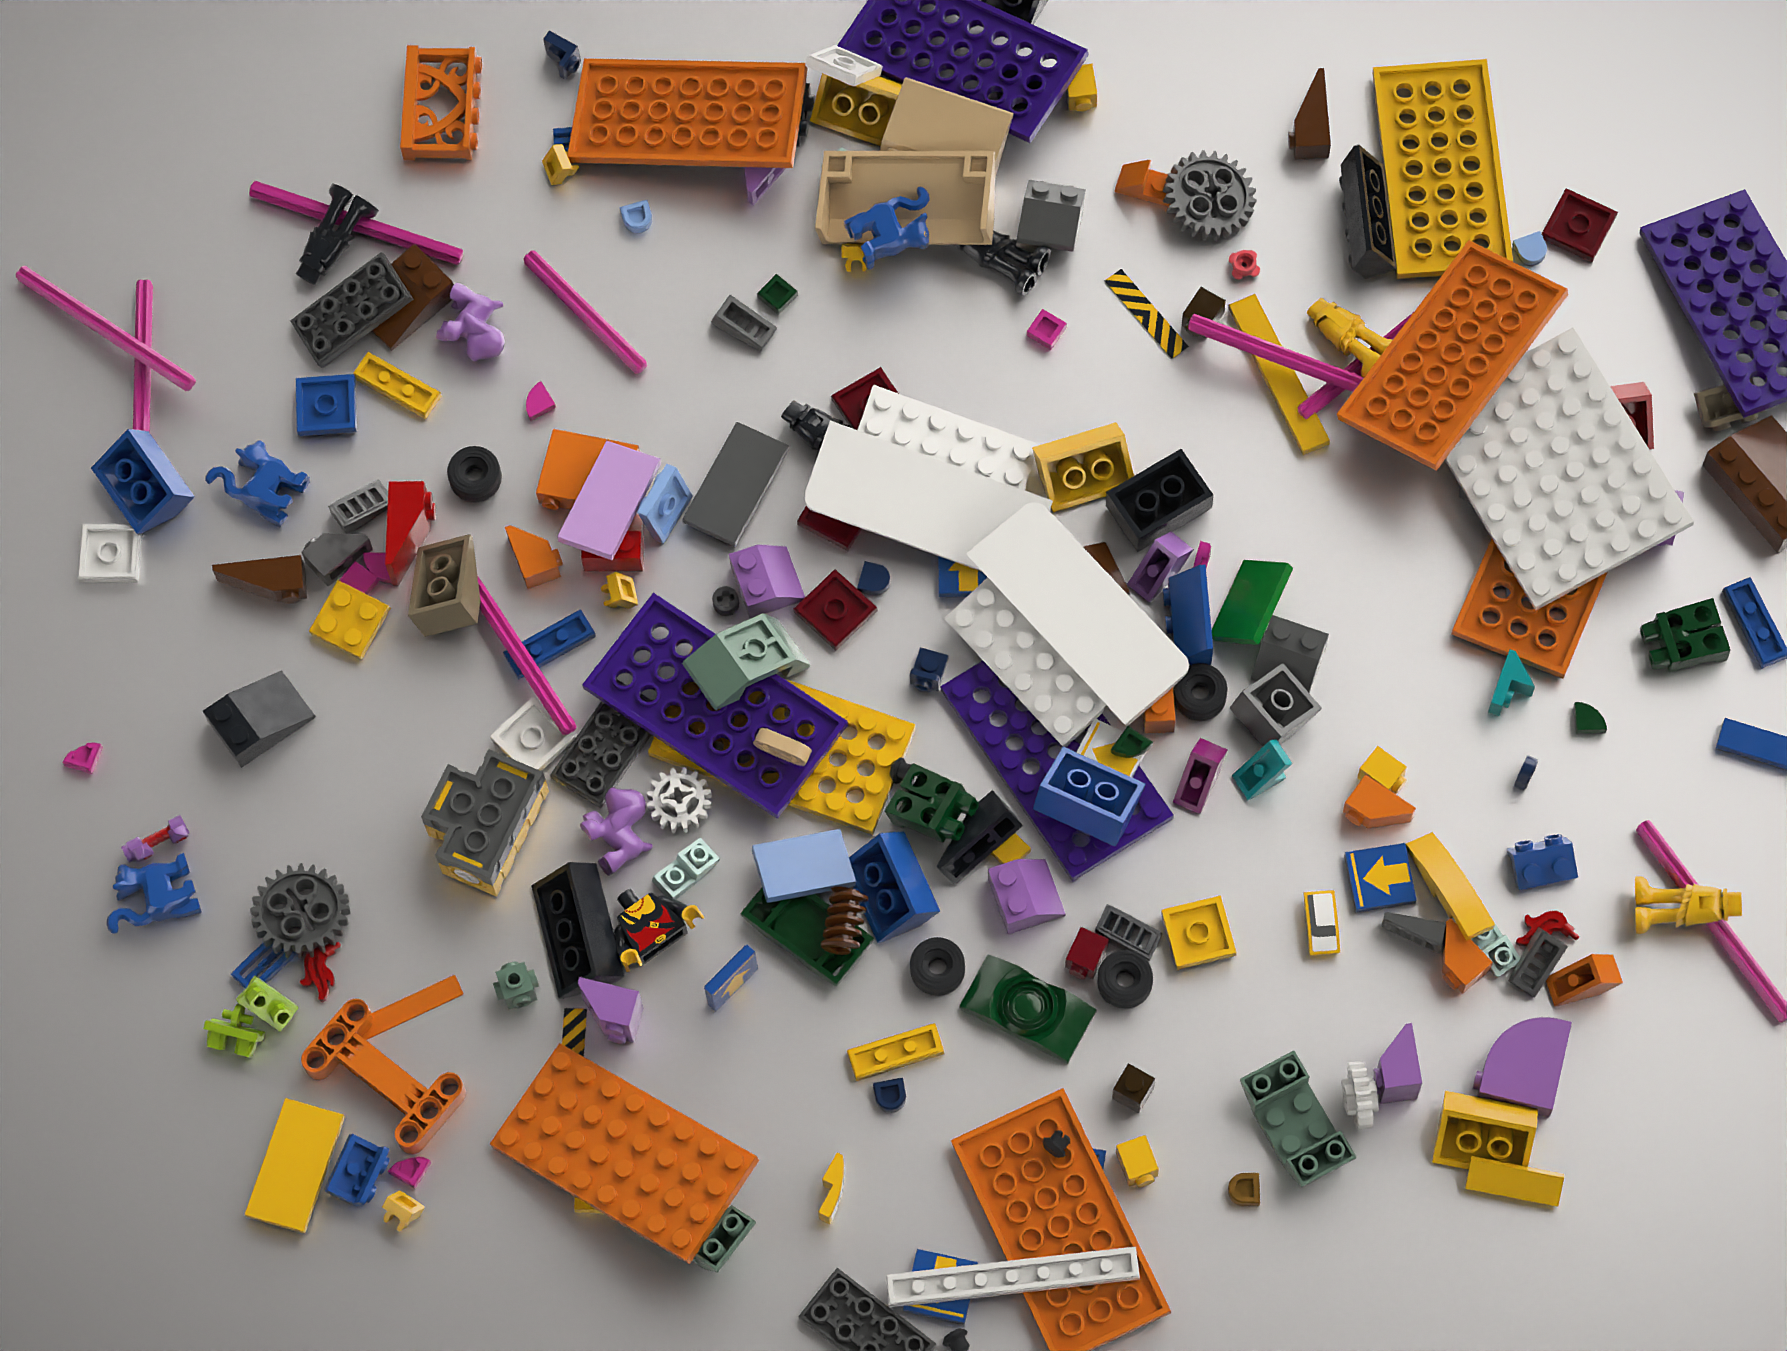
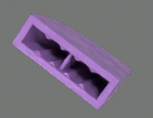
M1539 1017L1521 1021L1507 1029L1491 1047L1483 1071L1476 1072L1473 1089L1478 1090L1477 1097L1538 1109V1115L1550 1117L1554 1107L1572 1022L1557 1018Z

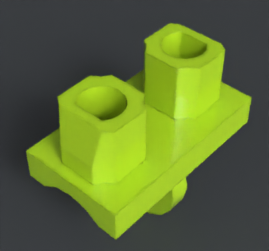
M255 975L246 989L236 998L239 1004L279 1032L285 1028L299 1009L295 1003Z
M239 1003L236 1004L233 1011L224 1009L222 1012V1018L231 1020L230 1022L212 1018L211 1021L205 1020L203 1029L208 1030L207 1047L224 1050L228 1036L237 1038L234 1053L251 1057L254 1054L257 1043L264 1041L265 1031L242 1026V1023L252 1025L254 1016L245 1014V1007Z

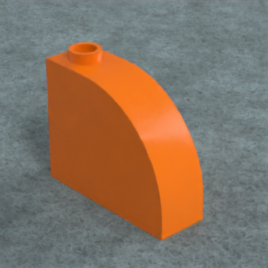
M553 429L536 490L539 504L551 510H558L559 508L571 510L606 440L640 452L639 445Z

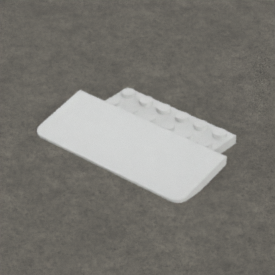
M873 385L858 430L833 421L829 422L804 493L806 506L814 512L979 571L981 570L966 555L967 552L1024 505L1037 502L1044 505L1050 511L1053 500L1025 491L1035 459L1032 447L1039 446V444Z
M1037 502L1024 505L966 553L987 578L944 619L1063 747H1067L1108 707L1128 726L1187 674L1189 670L1187 657L1044 505Z

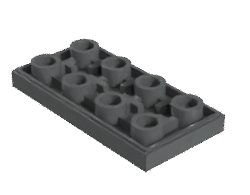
M381 252L291 319L290 322L317 365L323 368L414 299L386 255Z
M736 422L682 519L683 523L736 547L788 453L789 445Z
M616 679V682H617L619 685H621V686H627V685L624 684L623 682H621V681H619L618 679ZM643 694L640 696L645 702L653 701ZM601 701L550 774L551 779L602 808L606 802L605 796L607 791L618 785L652 734Z
M839 1268L835 1269L798 1316L802 1322L840 1351H933L937 1346L933 1340Z

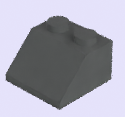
M1029 180L1023 200L1016 242L1073 252L1083 216L1086 189Z
M1272 615L1260 646L1251 680L1256 682L1284 663L1310 693L1327 647L1329 634Z
M1282 663L1244 689L1230 706V709L1263 747L1268 741L1277 739L1280 745L1313 718L1322 707Z

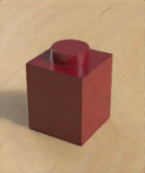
M1080 927L1066 957L1065 968L1069 969V973L1077 978L1085 979L1088 977L1093 980L1108 949L1109 939Z

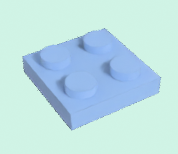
M666 464L662 472L656 476L653 487L647 497L641 500L639 510L637 511L652 538L663 544L693 496L678 469L669 464Z

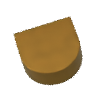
M1240 1173L1230 1180L1228 1195L1235 1204L1240 1206H1260L1259 1173Z

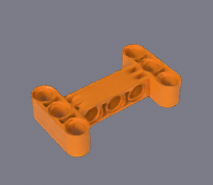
M351 999L341 1007L304 1050L301 1056L302 1066L311 1078L322 1080L327 1078L339 1064L343 1065L406 1115L395 1129L396 1141L403 1152L407 1154L419 1153L466 1097L464 1084L457 1074L447 1072L440 1075L429 1089L424 1087L363 1038V1035L373 1023L372 1013L363 1000ZM355 1011L365 1012L364 1017L360 1021H351L352 1013ZM334 1035H345L343 1042L340 1044H330V1040ZM314 1058H324V1063L321 1067H310V1063ZM449 1084L458 1086L457 1092L453 1095L443 1094L444 1088ZM428 1108L438 1109V1113L434 1118H423V1114ZM415 1131L418 1133V1137L414 1142H403V1137L407 1132Z

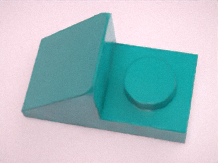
M1509 649L1488 713L1500 716L1502 707L1509 708L1514 692L1529 697L1533 695L1535 686L1514 650Z
M1277 739L1268 741L1232 777L1247 800H1250L1286 778L1284 771L1293 763Z

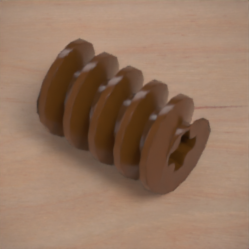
M835 886L831 887L833 894L829 896V902L832 905L827 908L829 917L825 919V926L827 928L823 931V937L826 940L821 942V948L833 954L848 955L851 953V949L860 948V943L852 939L853 937L862 936V931L854 927L864 924V920L857 917V914L866 913V908L859 905V902H867L869 898L858 890Z

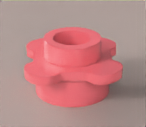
M1241 250L1229 256V263L1233 266V278L1240 280L1244 276L1251 275L1256 277L1259 275L1260 267L1256 264L1257 254L1255 251ZM1242 263H1246L1247 266L1243 267Z

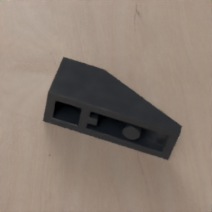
M993 790L978 802L979 807L974 815L965 816L962 821L965 826L964 833L958 841L951 840L937 864V868L954 885L1023 826L1007 804Z

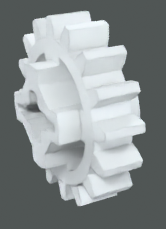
M673 767L670 769L671 775L666 776L661 772L659 773L660 782L651 781L654 791H647V799L651 801L646 804L648 811H653L651 814L653 822L661 819L659 823L661 829L671 825L672 833H675L678 827H682L683 831L687 833L688 825L692 824L695 828H698L699 818L707 820L708 816L704 809H712L711 801L707 800L712 797L710 789H705L708 786L706 779L698 781L699 775L697 771L688 775L686 767H683L681 773H676ZM681 783L688 784V785H690V786H692V787L688 788V787H686L685 785H683V784H681ZM668 786H670L669 789L667 790V792L662 794V792H663ZM682 796L683 803L677 804L676 797ZM693 807H696V809L691 814H689L691 809ZM669 812H670V813L674 814V815L677 816V817L669 816V815H667L666 813H669Z
M1363 1061L1349 1062L1347 1065V1079H1342L1341 1081L1344 1108L1347 1110V1115H1353L1357 1130L1373 1128V1112L1379 1111L1376 1081H1374L1373 1075L1367 1076V1069Z

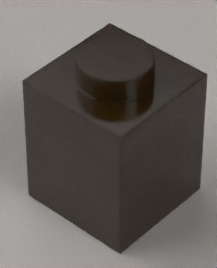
M1200 287L1183 312L1182 326L1189 334L1207 339L1208 337L1189 331V321L1193 314H1197L1219 322L1225 313L1226 300Z
M1128 1063L1113 1088L1112 1099L1140 1113L1154 1089L1155 1078Z

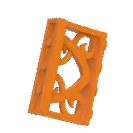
M407 45L400 143L404 160L415 161V158H466V160H472L473 150L478 149V135L474 133V125H479V108H475L476 99L481 98V84L477 82V74H482V57H477L475 47L419 48L418 45ZM421 63H441L439 69ZM452 63H464L467 67V71L463 76L456 74L459 69L458 67L451 69L449 75L445 71ZM432 80L435 81L429 90L421 88L422 83L427 82L431 86ZM467 84L466 93L461 88V86ZM443 85L454 95L458 104L447 116L438 121L434 112L428 107L419 105V101L431 98L437 93L440 86ZM464 115H465V124H464L463 122L459 121ZM422 116H428L433 125L429 126L428 120L426 123L421 124L419 119ZM446 131V135L454 140L453 132L461 131L463 138L458 144H447L442 140L440 134ZM434 137L437 141V144H416L417 142Z

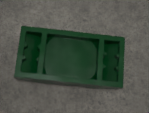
M761 887L740 913L747 922L767 939L784 948L810 971L836 987L874 941L873 936L856 925L854 928L862 931V936L853 937L852 940L859 942L860 948L851 949V953L848 955H837L823 950L821 942L826 940L823 937V931L827 928L825 926V919L829 917L827 908L830 905L816 894L767 903L763 888Z
M989 954L959 1006L960 1009L1067 1064L1070 1062L1097 1012V1009L1067 990L1048 984L1020 966Z

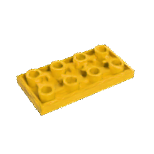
M285 1098L245 1212L246 1217L300 1233H306L345 1119L344 1114Z

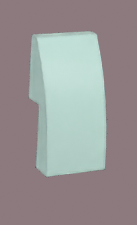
M698 838L679 852L676 860L655 874L652 882L666 897L676 900L702 879L720 861V858L701 838Z
M1496 924L1492 930L1471 939L1493 962L1490 971L1495 977H1499L1517 965L1520 960V956L1507 935H1502Z

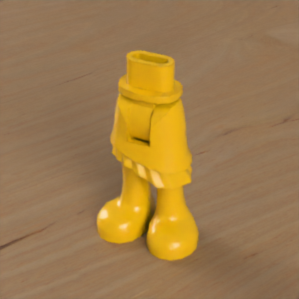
M1320 298L1307 310V314L1314 319V325L1335 345L1339 352L1342 351L1346 357L1353 354L1362 363L1361 377L1366 376L1393 340L1386 339L1365 327V322H1363L1360 315L1351 313L1339 306L1337 307L1335 302L1329 303L1325 299ZM1359 338L1362 339L1372 348H1374L1378 353L1370 350L1357 340Z
M1635 876L1636 906L1658 903L1681 904L1680 908L1673 909L1636 907V934H1644L1652 925L1659 923L1676 922L1677 928L1683 924L1687 927L1694 924L1712 923L1722 919L1728 921L1729 916H1742L1741 892H1727V888H1723L1722 892V889L1697 884H1693V886L1687 884L1686 888L1657 889L1650 887L1646 878Z

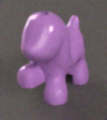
M455 283L450 292V299L454 300L451 307L462 311L455 321H443L441 328L437 330L436 339L441 341H457L460 336L467 339V355L473 361L499 356L503 351L505 338L499 329L486 324V321L494 310L503 307V303L496 300L492 301L484 295L474 293L463 284Z
M610 788L605 796L609 813L604 819L597 811H591L583 815L584 822L580 823L581 830L588 835L591 841L601 837L615 850L614 852L606 853L598 860L600 868L608 876L616 872L626 861L635 859L641 852L649 851L653 846L651 843L642 842L631 830V826L639 821L646 812L645 799L636 790Z

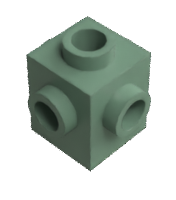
M510 962L503 965L501 970L495 972L498 978V982L493 983L498 1000L505 999L508 1010L522 1008L529 1005L532 1001L538 1000L534 988L539 987L534 969L528 971L525 962Z

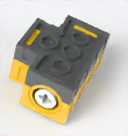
M488 749L484 762L479 767L476 775L466 771L462 772L457 767L447 764L421 816L428 836L437 840H444L442 846H439L435 854L442 874L496 897L498 896L502 888L501 884L506 879L514 863V858L519 853L528 835L527 832L530 826L532 827L541 809L540 805L549 793L543 771Z

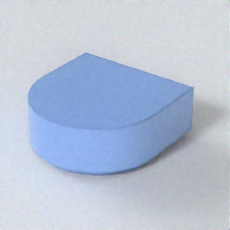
M647 200L620 207L624 225L629 231L642 233L649 229L652 224V214Z
M1540 231L1513 240L1512 245L1515 252L1524 264L1537 265L1544 260L1547 245Z

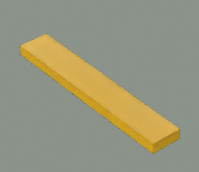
M1256 294L1229 304L1228 309L1239 331L1282 346ZM1252 354L1302 455L1329 445L1330 439L1316 412L1308 419L1303 418L1298 412V406L1308 396L1295 371Z

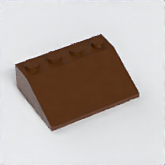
M1770 415L1730 435L1710 449L1702 466L1773 549L1780 553L1787 548V432Z

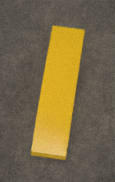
M1433 832L1405 844L1432 896H1437L1448 917L1454 918L1466 941L1494 928L1495 923L1476 891Z

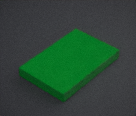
M1243 560L1213 625L1212 639L1218 642L1259 645L1293 571V567L1286 562Z

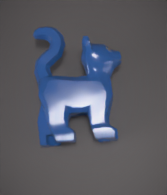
M921 186L917 188V200H911L902 196L895 197L888 202L877 203L868 211L858 213L844 221L846 231L850 238H854L855 241L861 239L863 233L867 231L872 232L874 239L866 241L861 245L864 253L863 261L868 270L874 268L875 260L897 255L908 247L926 249L929 246V230L925 223L927 219L926 212L904 228L900 226L895 214V210L898 207L910 211L924 208L930 200L929 193L925 188Z
M260 440L254 444L247 445L243 450L238 448L235 450L240 456L239 465L257 470L242 488L236 487L235 476L229 468L219 466L213 467L208 471L205 476L207 484H211L217 477H221L225 492L230 497L241 500L245 505L256 510L264 519L280 528L288 517V514L282 510L280 511V509H286L293 503V499L289 495H277L280 489L286 487L296 492L304 493L310 483V477L306 473L299 472L295 474L281 460L268 455L265 443Z
M185 854L177 855L175 862L152 863L140 869L131 868L125 864L118 867L115 877L116 884L112 886L114 890H118L117 900H122L143 889L146 911L141 915L128 908H118L112 911L107 917L106 923L111 933H118V922L121 919H125L134 926H144L152 921L185 918L202 913L198 898L190 899L196 893L192 880L185 881L183 887L179 889H173L171 885L174 880L190 873Z

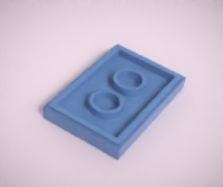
M840 829L752 845V854L767 903L831 891V887L835 886L854 887L856 884Z

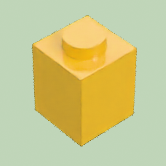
M1093 63L1082 65L1066 89L1069 110L1087 111L1097 107V88Z
M1377 746L1359 768L1357 778L1362 780L1366 774L1391 792L1397 794L1407 781L1405 778L1407 766Z
M1146 1135L1116 1145V1155L1129 1187L1136 1184L1140 1188L1155 1181L1154 1178L1158 1177L1159 1168Z

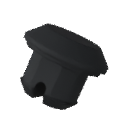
M902 757L898 758L890 769V776L895 784H899L904 779L912 765L907 764Z
M1060 1130L1055 1131L1050 1138H1043L1044 1148L1057 1158L1066 1156L1064 1149L1070 1144V1138L1067 1135L1062 1138L1063 1132Z
M958 1328L944 1337L942 1345L950 1346L952 1351H968L970 1344L965 1338L968 1331Z

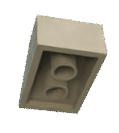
M471 534L418 547L408 616L424 637L477 624L480 593L474 542Z

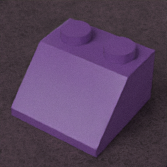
M754 545L729 554L731 569L750 619L762 613L766 614L799 603L805 598L787 546Z
M1016 859L988 869V881L1008 935L1066 916L1046 859Z
M579 977L578 986L582 998L604 1036H608L607 1039L618 1044H625L626 1041L634 1043L644 1009L639 991Z
M1412 1023L1405 1024L1380 1057L1377 1068L1373 1070V1079L1376 1081L1380 1104L1418 1098L1422 1086V1078Z

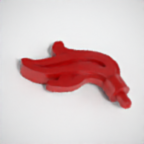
M1548 911L1535 918L1526 915L1524 918L1525 924L1531 929L1523 937L1517 938L1515 943L1518 946H1527L1538 927L1551 935L1553 932H1561L1567 938L1571 936L1574 940H1578L1579 935L1574 932L1575 928L1567 922L1563 913Z
M336 942L335 946L329 943L326 944L325 953L320 951L319 948H315L314 957L311 958L307 952L304 959L305 978L300 980V984L304 987H309L315 983L319 992L318 999L321 1002L326 1001L329 995V984L327 981H330L331 987L335 985L334 974L326 966V961L328 957L335 954L334 950L341 947L340 942Z

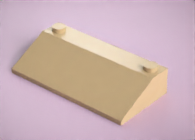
M824 151L815 229L821 243L864 244L866 241L874 239L872 232L867 231L863 233L861 239L855 241L854 238H850L846 231L844 221L858 213L868 211L877 203L888 202L895 197L902 196L911 200H917V188L921 186L929 193L930 200L921 210L910 211L898 207L895 210V214L902 228L926 212L927 219L925 223L929 230V244L992 245L995 213V152Z

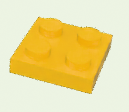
M337 580L309 632L362 660L391 608L389 605Z
M1221 895L1161 910L1177 970L1236 956L1237 952Z

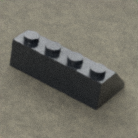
M1355 145L1340 165L1342 176L1339 177V183L1344 192L1345 200L1342 203V209L1347 218L1348 225L1345 234L1351 250V254L1348 257L1349 264L1353 271L1367 279L1396 270L1397 266L1384 164L1362 146Z
M568 862L531 885L559 999L581 994L578 986L579 977L606 984H613L625 977L621 960L617 953L616 940L596 863Z

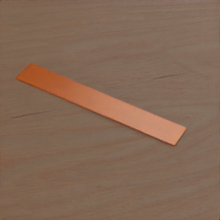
M452 975L373 1012V1023L363 1035V1038L365 1040L370 1039L463 995L464 993L456 976Z

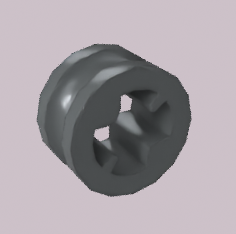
M724 586L714 592L712 597L713 607L718 614L730 616L737 612L740 602L735 589ZM723 596H729L730 600L734 599V601L729 602L728 607H723L722 602L718 604V602L723 601Z

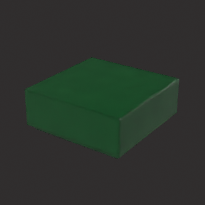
M775 274L757 293V298L778 315L798 296V291L778 274Z

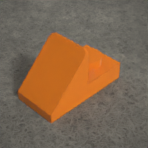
M1151 160L1138 161L1122 166L1115 187L1116 193L1168 207L1171 205L1163 203V199L1167 194L1163 192V188L1167 183L1165 179L1168 174L1151 170Z

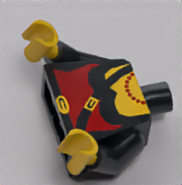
M627 889L621 893L617 900L624 908V911L617 916L619 925L614 930L617 953L625 971L630 972L629 965L632 963H638L642 967L688 934L684 921L690 929L695 928L692 922L693 919L697 917L704 919L697 906H688L664 895L657 897L652 892L641 899L637 897L632 889Z

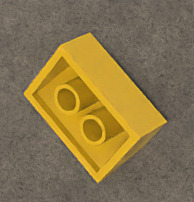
M822 73L810 122L881 146L902 84L879 76L859 85L851 86Z
M1116 422L1032 447L1047 499L1053 500L1052 512L1106 497L1107 491L1134 476L1125 434Z
M1445 1091L1432 1162L1469 1169L1471 1156L1528 1167L1537 1128L1538 1109Z

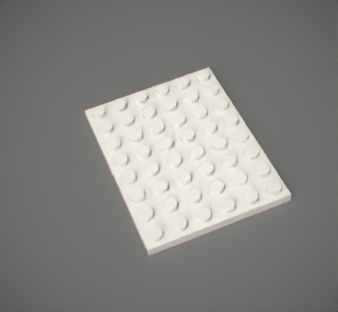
M1574 327L1533 348L1522 356L1445 459L1535 610L1694 525L1692 517Z

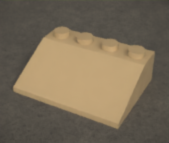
M905 77L879 151H994L996 178L1014 113Z

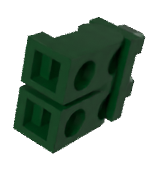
M1713 598L1676 608L1666 613H1657L1653 621L1641 625L1640 634L1644 644L1659 640L1661 648L1649 651L1648 653L1652 669L1668 667L1669 673L1678 671V669L1693 667L1697 664L1711 661L1718 663L1728 660L1731 649L1724 628L1720 626L1721 619Z
M913 763L900 784L902 790L897 789L886 807L885 813L893 825L901 828L906 826L944 843L946 838L957 841L961 838L965 826L961 821L957 820L961 813L968 816L974 815L979 807V803L975 797L966 792L962 784L956 781L953 782L946 777ZM915 776H917V779L912 786V780ZM902 801L903 803L897 811V805Z

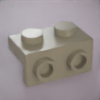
M1751 378L1750 382L1754 385L1753 378ZM1724 384L1694 393L1703 427H1713V431H1719L1731 427L1730 422L1738 419L1741 420V423L1758 419V413L1745 418L1742 417Z

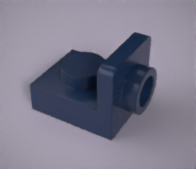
M549 30L543 38L546 53L551 59L559 62L558 70L560 77L566 80L570 73H575L580 66L581 58L578 46Z
M920 647L914 668L911 669L909 674L910 684H913L918 690L930 692L931 690L939 691L949 655Z

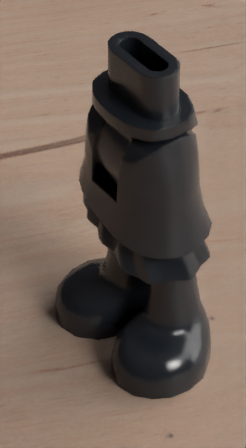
M334 183L329 188V194L332 198L330 206L320 225L314 227L313 232H310L303 256L299 259L301 265L295 273L313 285H316L321 275H326V271L334 266L342 253L350 246L348 242L355 238L350 234L362 217L374 218L379 212L375 206L358 195L354 197L349 190ZM351 202L349 210L336 231L332 230L344 208Z
M994 230L992 245H957L958 249L964 251L981 267L985 266L988 269L992 267L1014 281L1016 292L1022 296L1027 295L1034 288L1037 282L1036 275L1041 276L1051 256V250L1045 246L1038 247L1031 253L1017 247L1016 239H1010L1009 235L1001 234ZM1005 256H1008L1009 258L1022 264L1029 270H1022L1007 262L1003 258Z
M795 400L790 403L781 415L782 419L790 423V429L797 432L810 445L812 450H820L830 421L851 428L850 425L843 424V420L836 419L817 408H811L808 404L803 406Z

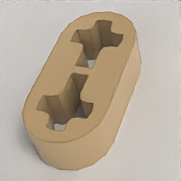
M760 728L753 742L760 750L799 766L806 765L812 752L805 744L765 728Z

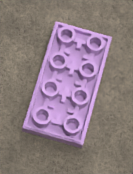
M606 440L557 536L558 542L613 560L639 509L641 500L645 497L661 466L660 458Z

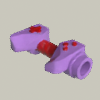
M181 815L168 820L169 825L153 833V835L151 834L142 840L136 837L126 842L121 848L129 863L134 860L140 862L152 857L154 854L152 847L165 840L171 839L174 844L186 839L190 832Z

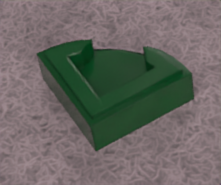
M1583 702L1574 703L1576 734L1606 733V722L1597 709Z
M1127 726L1111 748V753L1125 758L1137 757L1147 752L1153 746V741Z

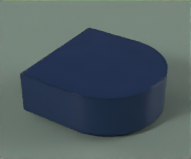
M864 561L857 589L862 593L871 595L884 593L890 586L889 571L883 565Z
M1527 755L1514 787L1523 791L1527 788L1537 767L1538 759Z
M903 1077L873 1083L875 1100L881 1110L893 1113L899 1111L905 1105L906 1091Z

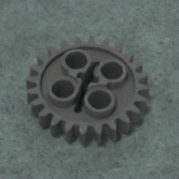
M1202 150L1198 158L1194 152H1191L1188 160L1182 157L1178 165H1173L1171 173H1168L1165 179L1167 183L1163 188V192L1167 194L1163 199V203L1171 204L1166 212L1176 214L1172 221L1173 223L1179 221L1184 223L1181 228L1182 231L1190 227L1192 229V237L1201 232L1203 240H1206L1208 235L1212 234L1213 239L1217 241L1222 233L1228 239L1232 231L1237 234L1241 226L1245 227L1249 218H1251L1254 212L1252 207H1254L1257 199L1252 196L1255 194L1256 188L1248 187L1253 179L1252 177H1243L1247 170L1246 168L1236 169L1238 160L1233 161L1231 164L1228 163L1227 154L1222 159H1218L1216 151H1213L1211 157H1208L1205 150ZM1216 178L1224 180L1226 184L1219 183ZM1188 180L1196 182L1198 186L1191 185ZM1221 205H1227L1231 211L1223 209ZM1193 207L1201 208L1203 213L1197 212Z
M300 863L298 870L294 872L292 867L287 865V873L284 875L278 869L275 870L277 877L275 880L265 877L267 888L263 886L257 887L260 896L252 897L255 907L250 908L252 917H255L251 920L253 928H257L255 930L258 939L263 938L265 947L273 944L275 954L283 948L286 958H289L292 951H296L298 959H301L303 951H308L312 958L314 957L315 948H319L323 953L326 952L324 945L326 942L334 946L336 945L334 935H344L341 926L349 925L346 915L351 913L349 905H346L349 903L348 894H343L345 892L343 884L337 885L336 875L328 878L327 869L325 868L317 874L314 864H312L308 871H305L303 864ZM305 889L313 890V892L308 895L300 894ZM287 891L293 893L301 911L306 912L307 920L315 929L314 931H309L302 915L298 910H295L294 903L286 893ZM279 903L286 904V906L283 909H273V907ZM321 912L328 914L322 919L314 918L315 915ZM290 928H301L297 933H288Z

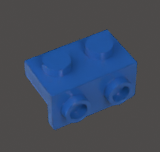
M1561 834L1548 835L1544 837V841L1533 843L1531 840L1520 841L1514 844L1515 847L1507 849L1508 856L1512 859L1516 888L1518 890L1578 878L1573 843L1567 837H1562Z
M349 1134L323 1191L356 1207L363 1206L366 1202L369 1203L377 1189L374 1183L378 1175H382L389 1164L390 1158L387 1155L390 1149L385 1146L379 1147L359 1136Z

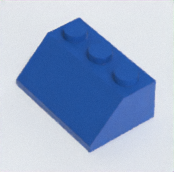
M127 429L91 467L137 534H142L176 517L195 497L149 431Z
M1206 564L1169 577L1168 588H1163V605L1169 606L1170 616H1165L1166 634H1172V642L1187 657L1189 665L1197 663L1211 665L1213 640Z
M1062 747L1040 784L1033 809L1116 847L1129 824L1146 784L1066 747Z
M904 831L879 833L849 857L856 879L853 889L858 890L869 898L867 902L859 903L866 908V913L864 914L877 943L884 942L920 927L940 912Z

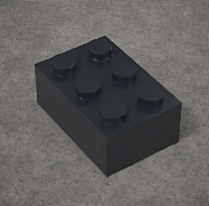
M1179 449L1107 491L1105 506L1138 552L1154 543L1155 539L1173 532L1212 509L1214 495L1183 450Z

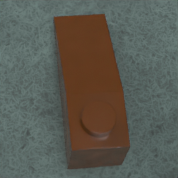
M1318 68L1294 120L1293 132H1288L1289 149H1294L1295 160L1329 158L1331 139L1324 68Z
M301 555L212 565V571L218 582L287 604L297 603L300 599H307L305 564Z

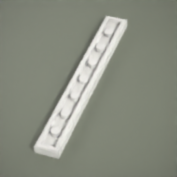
M1136 1247L886 1275L889 1308L1140 1280Z

